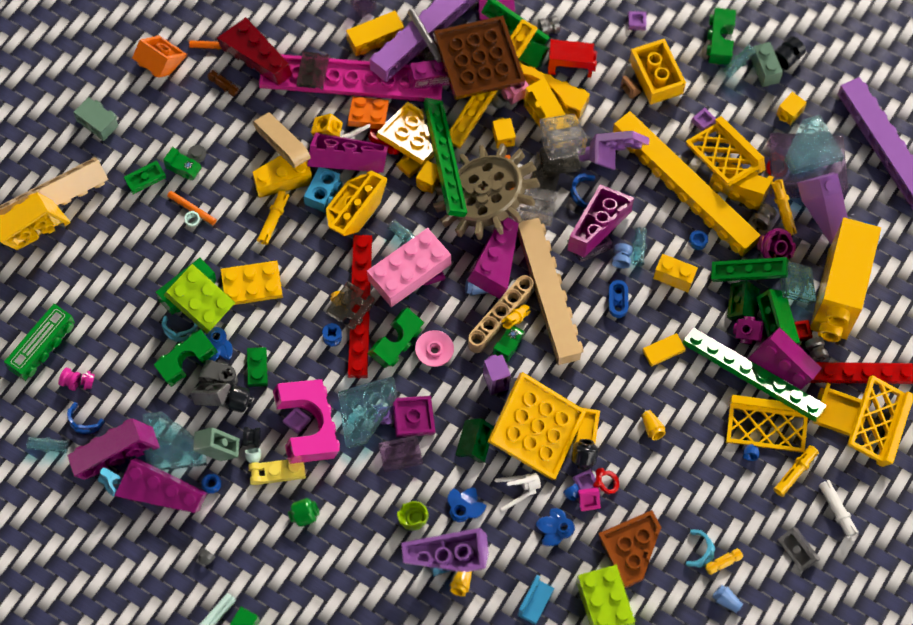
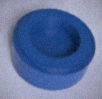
M697 230L691 233L689 245L693 249L702 250L707 246L708 236L705 232Z

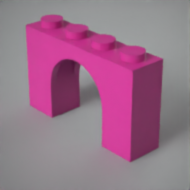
M322 379L278 383L273 390L276 409L303 408L311 412L318 422V432L316 434L289 438L285 445L289 464L334 459L340 451L339 440H336V426L331 419V406L326 398L327 388L323 385Z

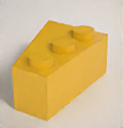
M545 78L526 87L524 107L552 146L555 147L571 138L574 126L567 118Z
M280 155L253 171L258 198L277 194L279 191L285 192L310 185L312 173L310 167L307 166L308 160L293 168Z
M720 162L717 167H724L725 163ZM728 163L727 168H737V165ZM755 171L727 187L713 173L709 186L714 191L722 192L728 195L730 199L745 204L746 207L758 211L769 193L774 177L769 175L765 178L759 176V173ZM726 173L725 176L730 179L736 173Z

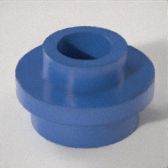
M215 474L206 475L201 482L202 489L209 494L216 493L221 488V479ZM209 482H215L213 487L208 486Z

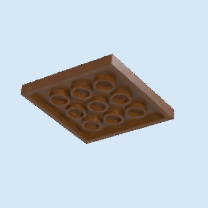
M503 16L433 32L455 100L525 83L526 80Z

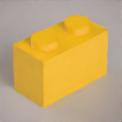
M662 254L653 279L689 292L698 267Z

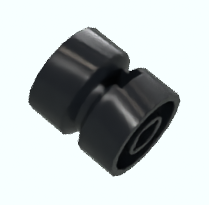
M794 36L788 37L782 45L774 50L781 69L788 70L806 53L804 44Z

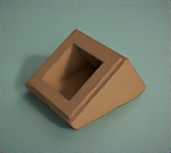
M623 76L621 87L628 96L633 99L641 94L642 91L634 81L627 76Z

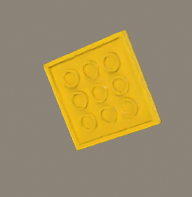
M521 372L488 442L547 478L555 480L586 410L524 372Z

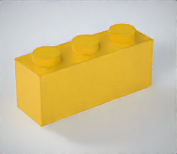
M392 11L346 30V36L355 56L367 54L375 48H382L386 42H390L405 27L397 12Z

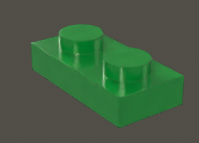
M156 160L124 176V181L132 194H135L165 179L166 175Z
M247 348L248 387L268 386L267 348Z

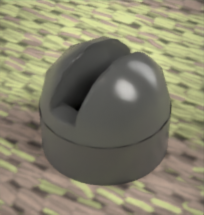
M497 92L492 99V104L495 108H502L508 102L500 92Z
M202 548L198 554L199 562L204 565L210 564L216 558L205 548Z

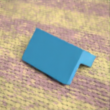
M539 575L536 576L518 612L519 617L534 625L537 624L554 591L552 586L540 581L541 576Z

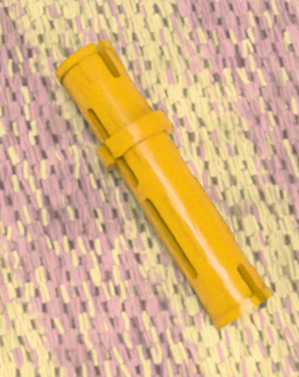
M775 180L771 182L775 195L774 201L778 205L784 230L788 231L792 236L797 234V230L789 206V195L786 194L783 180Z
M284 191L278 192L274 204L269 208V215L257 238L258 242L262 240L261 244L268 245L280 216L284 214V207L290 197Z
M809 445L805 452L795 459L794 465L773 488L777 495L783 497L804 470H808L809 464L819 454V451L814 446Z

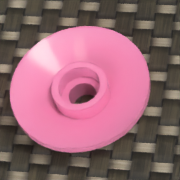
M432 330L425 332L418 338L415 352L423 364L430 367H439L446 364L452 358L454 345L446 333ZM432 349H437L438 352H437V353H432L431 350H432Z

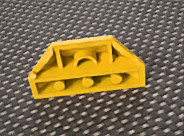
M371 170L367 174L348 180L326 207L328 227L343 236L359 232L380 205L387 178Z

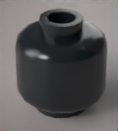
M232 385L224 403L228 410L242 413L247 407H251L253 397L250 396L248 388Z
M580 439L579 442L573 445L571 461L577 465V468L587 470L588 467L596 464L598 447L594 441Z

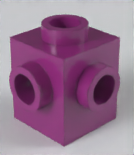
M744 316V319H738V323L734 324L733 333L738 340H741L740 343L752 344V341L761 342L764 323L762 321H755V317Z

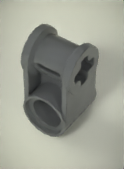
M205 360L198 378L201 382L229 383L230 386L238 384V378L232 366L213 360Z

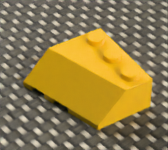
M38 192L33 193L21 204L14 205L8 213L0 215V242L15 250H19L38 240L40 234H50L55 231L54 227L62 223L66 226L71 222L51 199Z

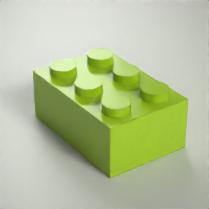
M193 264L164 294L167 299L206 334L235 304L227 294Z
M617 564L577 576L576 583L590 625L635 624Z

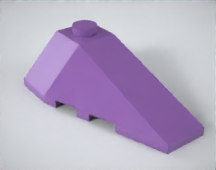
M834 172L797 182L803 204L807 207L830 244L833 242L843 217L847 218L838 174Z
M481 528L401 543L403 563L459 572L486 569L489 555L487 534Z

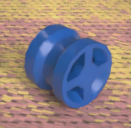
M334 323L325 325L322 331L324 343L330 347L339 345L342 340L341 328Z

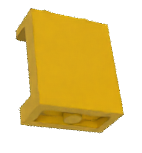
M827 383L825 388H820L817 396L820 402L826 405L825 411L813 423L850 436L862 399L831 389V384ZM871 399V400H868V403H867L868 409H869V407H870V404H871L872 399ZM866 416L862 418V425H864Z

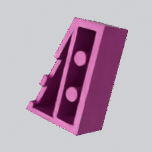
M780 327L748 358L750 361L799 389H803L822 369Z

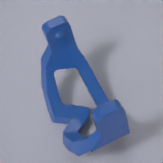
M586 173L579 174L574 178L570 190L572 200L583 208H586L589 203L584 202L578 195L576 186L582 181L595 180V176L587 175Z
M74 402L68 409L67 417L70 426L77 433L92 434L98 431L105 422L101 418L94 425H77L73 421L72 416L78 407V403Z

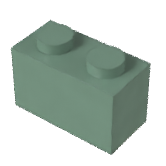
M771 42L753 46L750 59L762 87L779 83L783 71Z
M90 97L74 111L76 121L103 141L118 127L115 113L111 110L107 111L99 101H94Z
M213 427L194 432L193 451L218 461L237 458L240 438Z

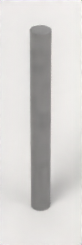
M413 8L409 9V16L438 63L442 62L438 48Z

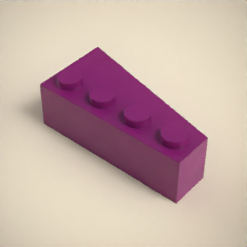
M315 133L309 151L311 159L308 160L307 166L357 171L372 170L376 173H383L389 146Z

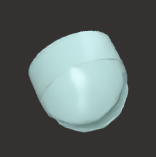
M194 211L186 213L184 218L185 224L189 227L197 226L200 221L198 213ZM194 217H196V220H194V221L191 222V223H188V221H190V220H192Z
M249 448L245 450L246 460L249 463L259 462L261 459V449Z

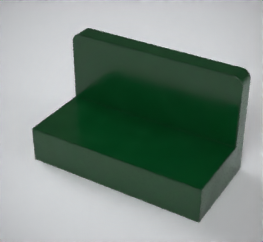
M747 280L731 283L727 318L733 321L742 319L744 316L755 317L756 321L758 310L756 297L759 296L760 289Z
M482 418L465 420L455 455L457 457L469 456L478 463H484L490 445L488 439L494 426Z

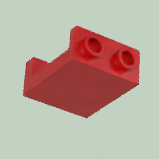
M551 39L548 74L555 75L556 66L588 69V78H591L592 71L596 72L597 51H594V43Z

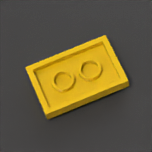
M277 261L221 269L224 293L235 302L234 305L283 298Z

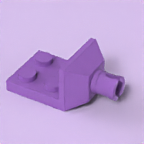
M635 131L595 134L590 141V147L578 148V159L581 162L589 160L597 165L615 170L616 150H625V147L641 149L642 146L649 145V137Z

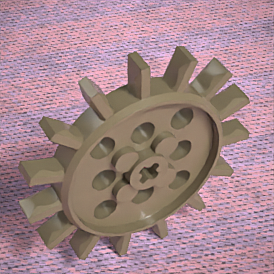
M502 143L496 155H488L483 145L479 146L480 157L469 161L463 153L459 155L463 166L458 172L468 213L465 217L445 215L440 219L445 228L458 219L460 223L455 229L458 237H462L467 228L473 226L475 227L476 237L478 240H482L484 227L494 225L496 231L501 235L504 234L501 221L509 216L519 223L523 221L516 209L520 204L535 205L533 197L524 194L526 189L540 187V183L537 178L524 180V176L537 169L532 161L518 168L517 165L525 157L521 149H518L510 159L505 157L507 148ZM435 185L434 189L437 194L443 195L441 185ZM444 200L433 204L437 213L446 210Z

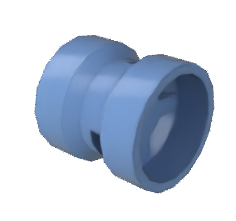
M624 243L615 244L613 251L615 256L612 258V265L622 269L629 268L631 265L632 246Z

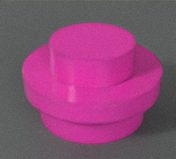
M90 371L82 375L80 385L84 386L83 390L92 388L95 374L90 373Z

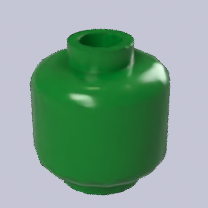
M304 498L291 504V511L288 512L292 523L295 522L297 526L303 527L315 523L320 513L315 501Z

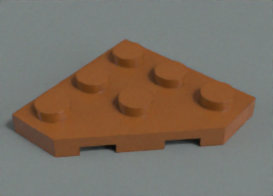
M653 510L598 533V537L612 565L617 564L624 589L643 581L661 530Z

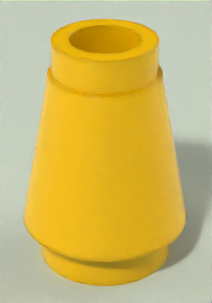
M651 410L645 411L641 415L648 437L652 440H658L666 434L665 426Z
M472 571L457 572L450 583L451 593L463 597L469 592Z

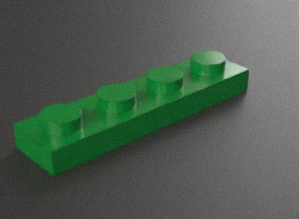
M487 0L481 11L489 19L503 16L507 28L512 31L515 30L521 19H523L497 0ZM538 29L532 40L546 45L550 37Z
M787 257L712 262L711 280L713 282L788 278Z

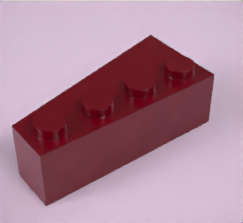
M247 17L217 37L223 51L229 52L237 60L240 59L248 67L254 68L279 86L293 75L289 63Z

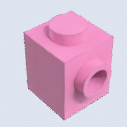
M525 81L524 84L504 88L501 90L502 96L513 105L525 98V89L529 85Z

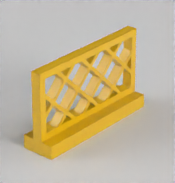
M722 116L715 119L716 124L685 141L686 145L727 187L755 171L760 174L766 170L764 157ZM715 131L719 134L718 137H709ZM697 141L704 142L703 146H695L694 143ZM707 142L716 143V147H707ZM720 143H728L729 148L719 147ZM704 152H714L713 157L705 156ZM717 153H727V156L717 157ZM730 154H739L740 157L730 158ZM715 162L725 163L724 167H716ZM728 163H737V168H727ZM741 164H749L751 166L747 169L740 168ZM726 173H736L730 179L725 176Z
M873 375L870 376L847 445L876 460V464L881 467L893 464L913 402V394L909 391L904 393ZM874 383L880 388L881 393L875 395L872 388ZM889 392L897 395L893 404H891L887 393ZM881 395L887 405L883 408L880 407L876 398ZM871 399L876 409L872 412L869 411L867 406L868 400ZM886 408H888L891 415L888 421L885 420L882 412ZM876 412L881 421L877 425H875L871 414ZM866 416L870 428L864 430L861 421ZM881 425L885 431L883 438H880L876 428ZM872 430L875 441L869 442L866 431ZM858 434H861L865 445L861 446L855 443ZM876 442L880 449L878 455L873 452L871 444Z
M732 395L730 397L726 443L739 445L753 444L761 448L799 453L805 452L808 423L806 416L777 400ZM734 409L742 410L746 417L738 422L733 416ZM755 412L762 413L766 418L759 425L751 417ZM774 415H781L785 420L778 428L770 419ZM794 417L803 418V425L798 430L790 422ZM746 419H749L755 426L748 433L740 425ZM766 421L775 429L767 436L760 428ZM785 424H788L794 431L788 438H785L779 430ZM736 427L744 434L740 439H731V432ZM756 429L764 437L759 442H754L749 436ZM775 432L783 439L778 445L773 444L769 439ZM795 434L801 440L800 448L793 447L788 441Z

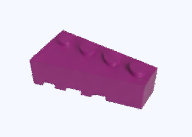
M600 184L569 237L567 250L586 257L632 212L634 198Z
M510 218L501 221L504 234L500 235L495 227L493 228L467 279L468 282L498 299L508 289L519 223Z
M128 419L117 428L109 429L101 437L93 438L90 440V443L75 448L74 452L67 456L73 475L86 480L100 474L102 468L109 470V465H121L126 463L125 459L135 455L140 457L144 455V450L152 447L154 451L160 448L153 427L135 419Z
M135 458L131 460L114 496L196 513L200 511L208 493Z

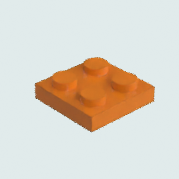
M352 97L348 126L364 127L369 124L372 129H381L386 124L389 100Z

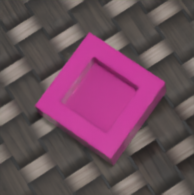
M598 487L578 490L581 511L601 508Z

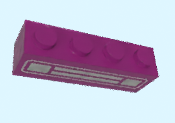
M436 60L410 63L407 76L411 90L450 85L442 62L438 63Z

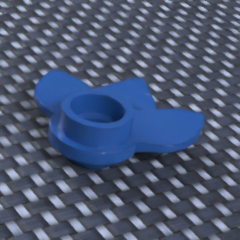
M220 327L212 328L206 334V337L218 353L208 360L216 361L219 356L230 360L233 347L227 340L226 332ZM216 333L220 334V338L218 340H215L213 338L214 334Z
M474 487L462 493L453 488L448 494V503L451 507L450 516L455 522H464L468 518H478L486 510V504L477 502V491ZM461 510L464 514L458 516L456 512Z
M551 508L550 517H542L536 522L537 528L545 533L542 541L544 546H556L560 544L563 538L571 537L575 531L574 523L567 519L564 511L558 508ZM563 525L568 526L566 530H561Z

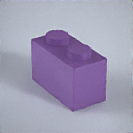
M492 355L484 360L483 377L491 395L509 390L511 374L503 355Z

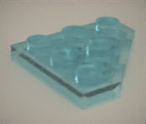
M817 115L803 119L786 154L785 162L793 175L843 161L844 154L822 117Z
M392 376L338 392L347 448L367 444L396 400L397 391L395 379Z
M164 412L143 414V423L153 427L160 448L154 451L152 447L145 450L146 463L160 470L207 465V457L193 451L194 436L185 428L171 420Z

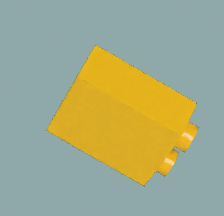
M844 217L828 251L810 324L811 330L818 332V336L823 337L825 341L838 342L841 338L847 340L862 311L881 227Z

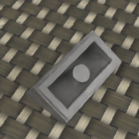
M202 382L190 392V395L195 405L222 406L231 386L229 383Z
M796 527L791 528L777 539L801 572L820 560Z

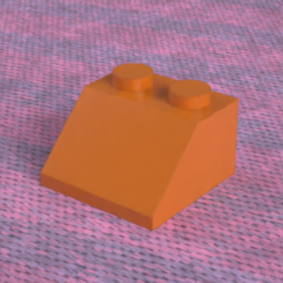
M154 36L139 40L132 59L140 67L151 71L153 76L160 78L170 75L186 58L187 54L161 36Z

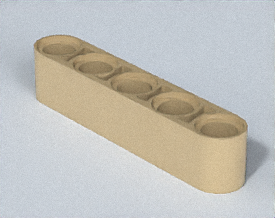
M270 112L253 121L257 132L293 168L311 159L306 147Z
M526 275L520 276L471 331L468 339L470 351L474 353L482 352L503 328L502 324L504 323H501L502 319L508 316L511 310L519 308L527 301L533 291V280L531 277ZM521 285H526V286H528L529 288H528V289H522L520 286H521ZM509 299H516L517 302H509ZM503 312L505 315L498 316L496 313ZM485 326H492L493 329H492V330H487V329H485L484 327H485ZM479 339L481 343L475 344L472 341Z

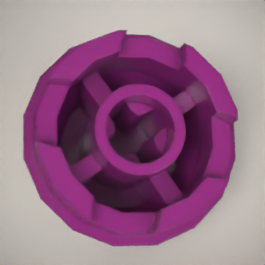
M775 228L763 233L757 244L758 252L763 258L787 257L789 259L793 257L796 247L791 234L782 228Z

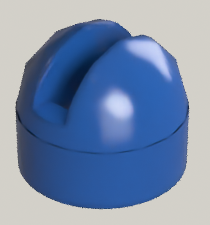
M753 444L747 445L743 451V458L749 461L758 460L759 448Z
M573 484L564 490L563 493L568 500L575 501L579 498L578 490L580 489L577 484Z

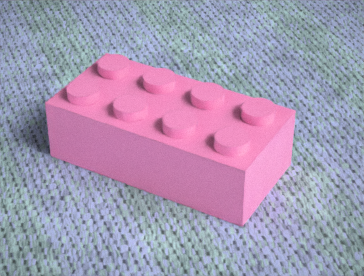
M426 228L367 270L368 281L389 306L393 307L452 264L451 254L429 228Z

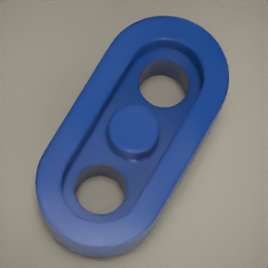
M615 280L610 284L608 291L609 313L615 318H622L628 311V286L624 281ZM615 290H620L621 293L617 294ZM619 307L621 311H616L615 308Z

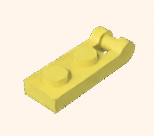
M287 459L248 464L249 472H251V485L306 479L304 462L289 464ZM259 471H265V476H259Z

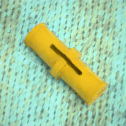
M523 304L519 308L511 310V313L502 319L501 323H504L502 326L510 329L515 324H520L530 314V311H527L530 309L529 306Z

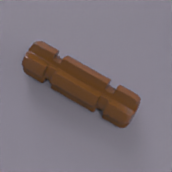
M211 70L207 74L210 81L215 82L224 91H228V94L231 96L238 94L239 88L231 84L232 82L222 75H218V72L215 70Z

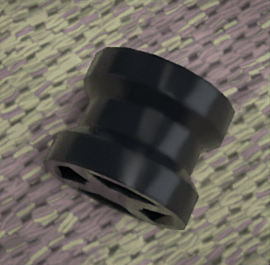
M244 427L243 446L254 445L259 447L261 428L250 429L249 427Z

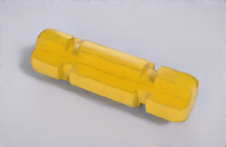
M737 548L731 551V554L727 553L715 559L714 562L707 563L705 566L706 571L709 575H712L718 570L733 564L734 561L741 560L743 554Z

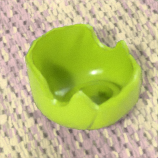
M417 501L404 503L400 511H397L400 525L410 531L421 529L429 517L426 506Z

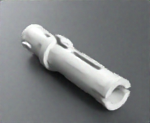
M827 480L821 483L819 488L834 512L835 520L841 525L846 537L850 538V536L853 537L858 534V530L850 518L851 514L844 508L831 481Z

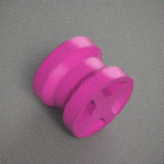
M66 367L60 374L58 384L62 387L67 386L69 390L75 391L81 381L82 374L79 372L74 373L70 368Z

